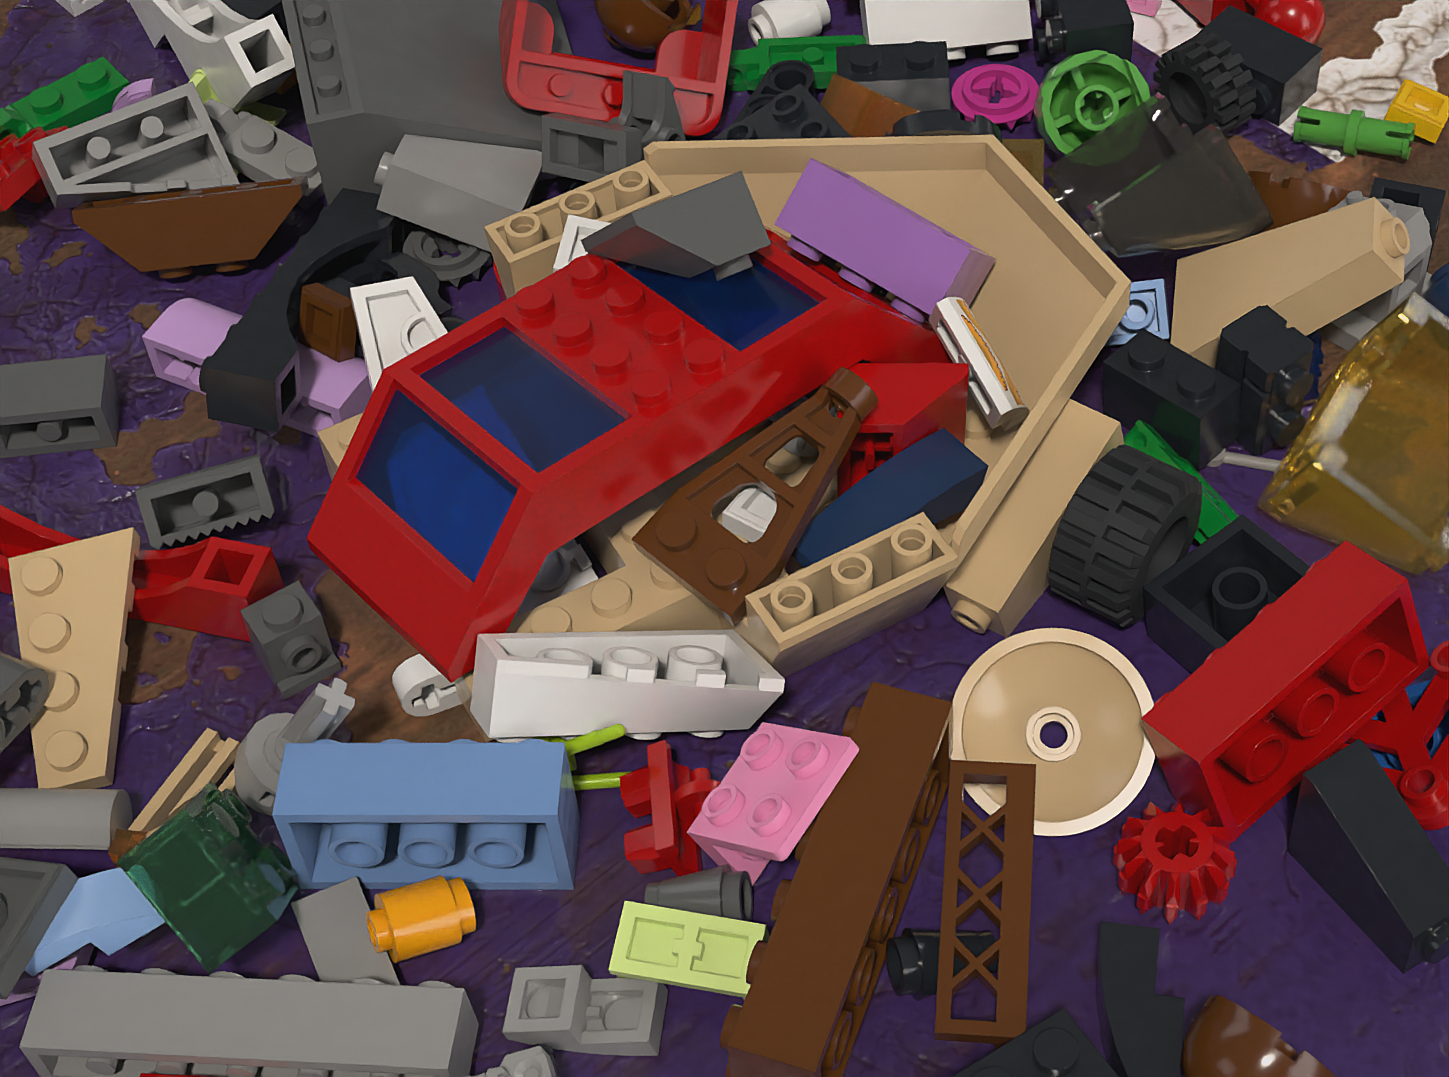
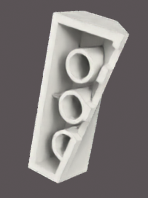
M734 629L478 634L470 712L489 738L502 743H518L537 736H560L563 739L569 740L615 724H622L625 727L626 732L624 735L641 740L656 739L661 736V732L684 731L695 736L711 738L721 736L724 730L749 729L783 693L785 679Z

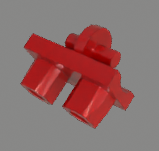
M666 740L647 745L648 765L619 776L621 798L625 808L635 819L652 814L653 822L628 830L626 834H623L625 856L640 874L662 871L671 868L677 876L702 871L701 848L687 833V830L701 812L706 797L721 782L711 780V772L707 768L691 770L689 767L673 761L671 746Z

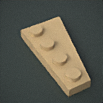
M134 527L8 558L21 660L43 669L48 675L49 680L46 701L39 713L30 722L38 788L97 789L113 785L122 706L118 701L121 671H126L128 646L125 643L128 612H132L135 586L131 581L134 559L139 557L141 539Z

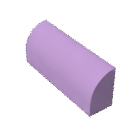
M184 298L173 303L142 336L156 377L206 395V393L200 390L199 386L201 366L205 358L212 356L225 340L230 326L237 324L243 316L195 298ZM297 336L295 342L299 347L302 399L284 425L318 437L317 432L364 412L372 395V390L364 359L354 356L352 359L337 362L297 342Z

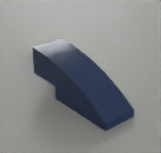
M942 428L885 461L845 491L807 525L791 556L805 568L922 512L934 525L968 507L982 486L989 466L950 432Z

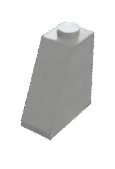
M405 134L395 154L385 151L380 160L374 178V184L382 187L376 209L491 252L484 226L529 207L542 171V152L531 149Z

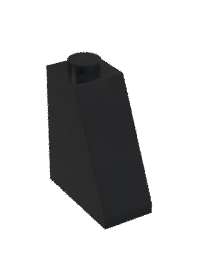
M1358 739L1303 773L1287 851L1389 960L1405 974L1426 959L1431 964H1435L1449 955V868L1371 750Z

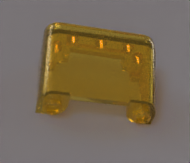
M1414 292L1362 336L1336 367L1307 416L1303 430L1291 443L1262 492L1257 506L1280 523L1337 545L1347 540L1375 559L1418 575L1426 569H1430L1432 572L1440 570L1449 561V517L1446 516L1449 511V318Z

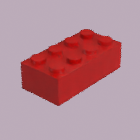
M1345 540L1324 559L1315 562L1308 569L1305 576L1275 602L1263 607L1255 619L1227 644L1215 649L1206 658L1204 663L1173 691L1162 695L1155 702L1152 709L1141 717V720L1173 798L1176 801L1180 798L1183 806L1192 814H1196L1208 807L1210 816H1212L1211 827H1228L1232 843L1300 783L1303 773L1327 759L1428 669L1431 664L1408 579Z

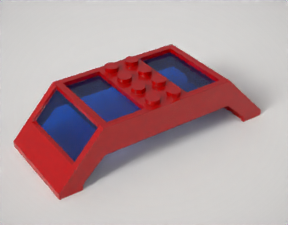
M766 226L764 228L771 245L749 254L753 267L719 281L716 280L713 270L692 278H686L588 253L575 258L565 267L533 285L522 288L514 296L383 369L306 539L310 550L452 683L474 669L478 634L506 633L549 553L824 384L839 367L848 369L862 359L873 363H953L931 325L925 321L924 323L916 321L891 306L892 300L873 290L868 292L838 275L841 270L839 266H832L822 260L817 262L787 245L790 237Z

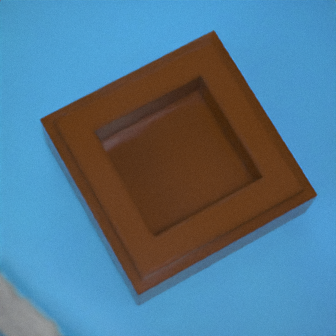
M318 282L302 286L297 342L337 362L354 358L357 323L351 299Z

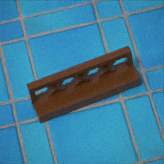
M950 760L935 1040L995 1044L996 1050L1026 1032L1036 764ZM964 783L1006 785V803L985 821H982L963 802ZM962 821L972 830L963 839H961ZM1003 823H1005L1004 843L994 833ZM983 841L1003 861V870L979 889L959 868V863L964 855ZM959 886L969 898L957 907ZM1002 889L1000 910L990 898ZM980 908L1000 929V939L976 958L956 937V927ZM955 955L966 967L953 977ZM997 958H999L998 980L986 969ZM976 977L997 999L996 1022L951 1019L952 996Z

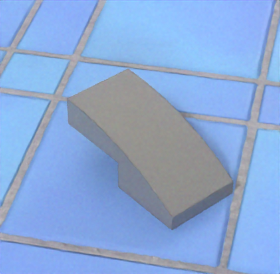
M582 965L515 968L502 1033L508 1040L529 1045L547 1044L552 1049L602 1055L658 1056L668 989L663 983L635 978L591 979Z

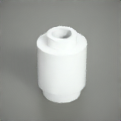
M764 0L753 5L751 11L752 18L748 20V29L757 46L758 39L815 37L821 33L822 27L829 25L831 20L830 9L826 0Z

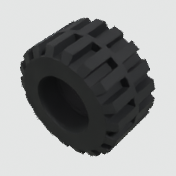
M1122 444L1110 450L1084 477L1061 518L1049 559L1048 582L1051 585V590L1122 627L1132 626L1145 616L1143 586L1186 556L1190 549L1201 514V482L1198 481L1197 477L1131 446Z

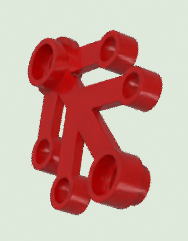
M1449 640L1442 642L1433 650L1430 663L1436 675L1414 709L1405 688L1382 709L1386 722L1370 719L1346 741L1347 743H1353L1360 739L1368 748L1399 756L1404 771L1382 768L1423 830H1438L1449 825V734L1432 758L1427 747L1428 741L1449 709ZM1343 743L1330 756L1334 755L1335 753H1337L1338 751L1342 750L1350 744Z

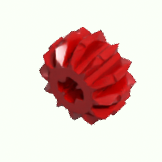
M1179 798L1172 805L1171 812L1165 813L1150 801L1147 808L1143 811V819L1128 817L1126 823L1122 826L1121 840H1118V844L1114 846L1113 865L1116 866L1115 870L1119 872L1117 884L1121 890V895H1137L1136 906L1139 908L1141 915L1157 906L1164 909L1163 914L1169 925L1177 918L1178 910L1183 909L1199 921L1206 914L1208 903L1221 906L1222 901L1227 897L1229 882L1235 876L1237 858L1235 857V852L1230 850L1231 836L1229 835L1228 827H1211L1212 816H1210L1208 807L1194 815L1185 813V808Z

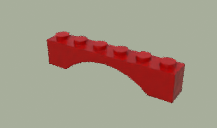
M0 504V592L13 595L8 558L83 539L42 526ZM211 536L194 545L169 550H139V557L134 559L131 581L135 586L132 612H128L127 618L251 642L240 610L283 589L284 584L271 547Z

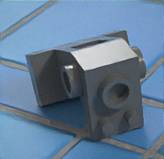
M625 70L623 71L622 109L619 117L617 116L609 122L558 112L541 115L542 172L592 182L645 160L643 148L652 142L686 141L673 95L675 92L674 84L668 77Z

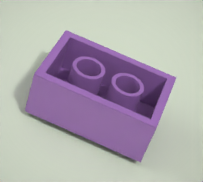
M813 158L809 160L775 222L776 226L792 234L787 242L788 246L817 262L822 260L832 266L840 262L843 266L838 275L868 292L873 290L884 296L887 295L888 291L895 294L896 296L891 306L921 323H924V321L930 323L929 318L935 304L947 297L962 298L969 307L996 260L994 257L844 171Z

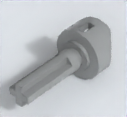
M334 678L329 686L319 683L295 714L287 712L269 714L254 724L238 746L234 763L235 786L238 796L243 803L258 813L272 816L275 802L274 795L276 796L285 743H312L316 740L328 739L355 705V699L344 694L347 686L346 682L342 679Z

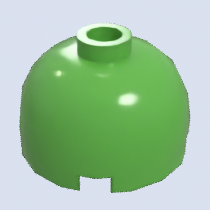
M1101 50L1068 56L1049 70L1037 89L1034 105L1037 130L1048 148L1069 162L1090 166L1118 161L1135 149L1142 139L1140 135L1145 129L1146 120L1150 119L1152 110L1148 84L1138 68L1126 59L1122 60L1115 54Z

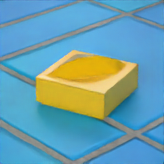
M1404 79L1383 120L1415 123V135L1436 143L1449 118V97L1412 80Z

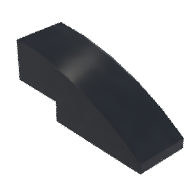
M1101 921L1097 952L1096 1004L1101 1043L1106 1061L1119 1077H1179L1185 998L1155 994L1160 928Z

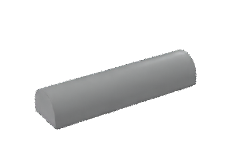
M0 788V848L109 850L131 836L128 828L133 823L132 805L128 793L123 789Z

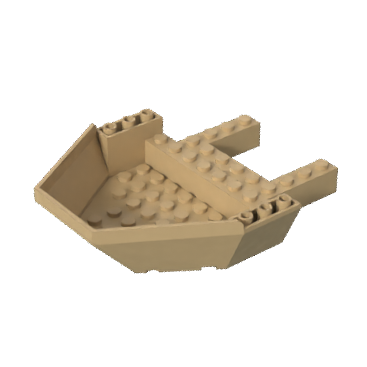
M994 135L652 142L643 148L645 160L484 226L485 235L506 298L508 299L522 288L533 285L553 273L568 214L613 223L631 212L742 171L763 225L790 237L792 234L776 226L775 222L809 160L813 158L844 171L996 259L972 300L969 309L1030 411L1023 422L1004 431L1001 425L992 429L968 389L964 445L989 466L982 486L968 507L934 525L922 512L805 568L793 556H790L780 577L774 583L745 596L747 613L736 626H733L639 552L632 538L677 489L774 423L767 418L583 532L581 535L607 572V575L514 617L506 633L734 629L785 678L911 617L927 607L960 565L1129 308L1131 288L1129 278ZM837 262L836 264L840 268H842L843 264H841L840 262ZM748 269L743 270L745 275L773 303L774 307L768 313L788 311L799 316L806 312V310L770 286L765 287L762 285L759 273ZM667 281V282L664 283V284H666V285H668V286H670V287L676 289V288L674 287V285H673L670 281ZM889 291L886 295L892 301L896 296ZM540 356L483 388L487 394L486 399L502 425H506L518 446L525 449L539 472L626 420L613 409H607ZM364 412L317 432L331 481L337 472ZM782 447L766 462L765 468L793 487L803 480L819 454L811 457L799 456ZM389 466L374 493L387 506L397 503ZM837 472L809 523L837 499ZM745 486L739 488L715 506L712 518L722 525V512ZM734 534L736 537H738V538H739L740 540H742L744 543H751V542H749L748 540H746V539H744V538H742V537H740V536ZM473 669L454 682L458 697L485 743L494 739L487 736L470 712Z

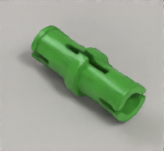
M1300 106L1297 118L1301 119L1300 122H1295L1293 139L1294 142L1299 143L1302 141L1343 148L1344 154L1356 156L1359 150L1401 157V159L1408 160L1412 150L1409 144H1413L1416 124L1365 117V111L1352 109L1350 114Z

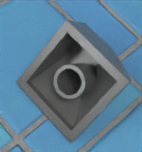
M742 171L631 212L581 240L585 252L686 278H692L713 270L717 281L753 267L749 254L771 245Z

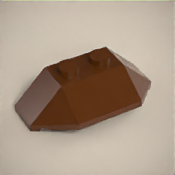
M306 175L83 201L71 212L73 222L140 272L158 270L160 278H175L192 274V266L214 264L215 271L226 272L249 267V259L256 258L308 189L309 183Z

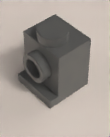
M299 581L240 610L256 657L284 700L342 670L340 662L333 652L322 615Z

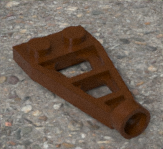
M839 367L815 395L677 489L632 538L636 549L733 626H736L747 613L745 596L774 583L780 577L861 427L860 423L879 403L876 394L854 372L847 368ZM834 407L843 417L836 418L829 411ZM795 438H802L819 451V456L803 480L798 485L791 487L765 468V464L789 441ZM747 485H757L776 499L777 502L776 512L765 533L759 540L752 543H744L712 518L713 510L720 501Z

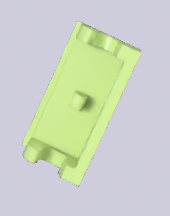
M625 901L608 970L610 974L617 975L618 978L641 979L743 997L745 1000L750 988V984L746 983V972L752 950L758 940L768 942L770 936L765 924Z

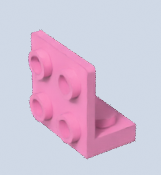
M762 722L757 731L744 742L739 757L719 786L706 797L701 812L687 830V833L718 866L728 864L732 871H747L751 886H753L770 859L784 861L788 858L859 752V747L850 737Z

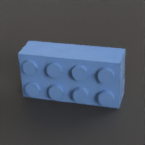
M321 739L312 743H285L272 816L301 889H326L357 876L361 889H395L442 875L446 881L461 877L468 890H574L580 814L565 742L549 743L540 739H526L518 743H479L469 739H457L449 743H409L404 740L389 739L380 743H340L334 740Z

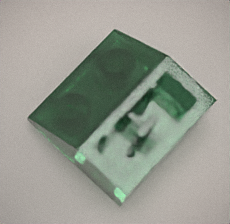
M212 780L132 845L116 861L209 974L274 924L299 887L293 880V877L296 876V870L292 868L287 855L274 843L270 842L265 846L248 825L252 821V817L240 798L229 789L220 791Z

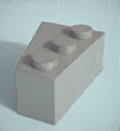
M193 81L33 142L32 159L55 209L76 208L83 201L240 184Z

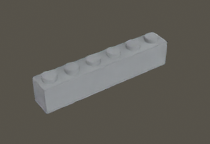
M81 965L73 970L44 969L19 1048L40 1077H140V1073L210 1077L469 1076L479 1023L465 989L455 988L450 984L440 981H426L418 986L385 985L380 981L370 978H354L348 981V983L316 982L308 977L294 974L284 975L278 980L245 978L239 974L226 971L214 972L207 977L176 975L173 972L159 968L145 969L141 973L108 972L96 966Z

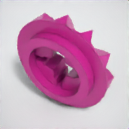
M1004 64L978 66L966 71L955 81L951 92L954 111L960 112V116L965 117L966 121L975 123L974 114L982 115L997 126H1003L1012 131L1016 121L1030 122L1039 86L1030 74L1014 66ZM996 91H1000L1001 99L999 103H989L992 97H995Z

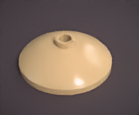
M1039 628L1012 635L998 642L983 653L968 669L952 701V760L1036 764L1034 835L1048 837L1070 836L1093 830L1112 820L1137 797L1150 775L1156 754L1141 720V717L1150 711L1154 705L1143 678L1131 662L1117 649L1092 635L1064 628ZM1052 723L1060 724L1067 730V740L1058 748H1049L1041 741L1042 730ZM964 783L968 794L989 815H992L1006 803V785Z

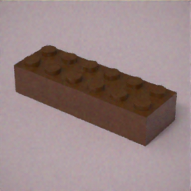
M871 682L862 707L851 706L844 723L842 736L850 737L859 747V752L821 807L817 820L811 822L797 843L795 858L800 863L793 880L783 878L777 888L771 910V920L776 923L768 942L758 940L752 950L746 972V983L750 984V988L743 1005L733 1004L728 1010L723 1023L720 1048L728 1052L725 1077H845L886 964L887 940L896 937L948 794L950 760H952L951 755L953 752V702Z

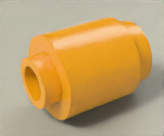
M442 875L375 894V910L365 913L368 934L375 952L378 954L387 951L394 963L461 943L462 935L476 930L473 903L466 884L461 877L446 881Z

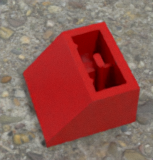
M868 361L856 363L848 368L870 386L876 394L879 403L860 423L861 427L837 470V498L882 463L915 442L942 428H945L964 444L969 378L968 363H873ZM837 411V418H842L843 415Z

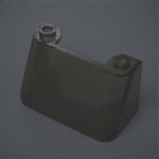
M1159 92L1043 170L1052 184L1051 187L1046 189L1051 197L1068 215H1073L1077 222L1081 224L1084 232L1104 253L1109 250L1117 258L1237 241L1264 232L1274 225V220L1221 130L1215 125L1209 124L1193 135L1187 124L1184 123L1180 126L1169 108L1171 105L1167 98Z

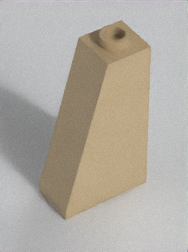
M1373 197L1178 259L1170 344L1215 369L1222 328L1259 305H1268L1287 320V328L1295 327L1307 336L1404 282V259L1410 250V238L1407 228L1400 218H1394Z
M1070 398L1068 399L960 565L943 585L952 609L951 614L958 622L977 633H984L988 628L1008 638L1049 586V559L1053 540L1073 494L1087 473L1103 456L1113 448L1115 449L1119 445L1124 444L1119 421Z

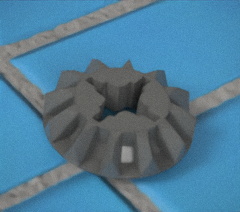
M420 225L409 234L403 245L402 252L433 270L437 275L439 284L451 282L456 288L460 279L467 277L478 280L480 269L492 265L491 252ZM438 249L449 254L459 252V256L453 258L446 254L440 257Z

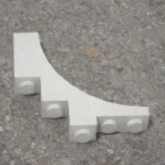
M221 0L129 1L154 48L169 42L189 80L195 70L202 69L220 103L231 107L234 112L273 94L295 70L292 49L273 14L261 20L248 19L231 10Z

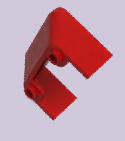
M502 0L498 32L504 92L514 105L522 109L550 114L558 112L609 122L612 118L619 117L622 109L623 71L629 70L668 77L675 86L673 95L684 135L700 136L707 134L716 127L722 114L738 0H706L701 32L677 30L667 35L657 47L654 69L553 52L554 24L547 10L541 5L528 0Z

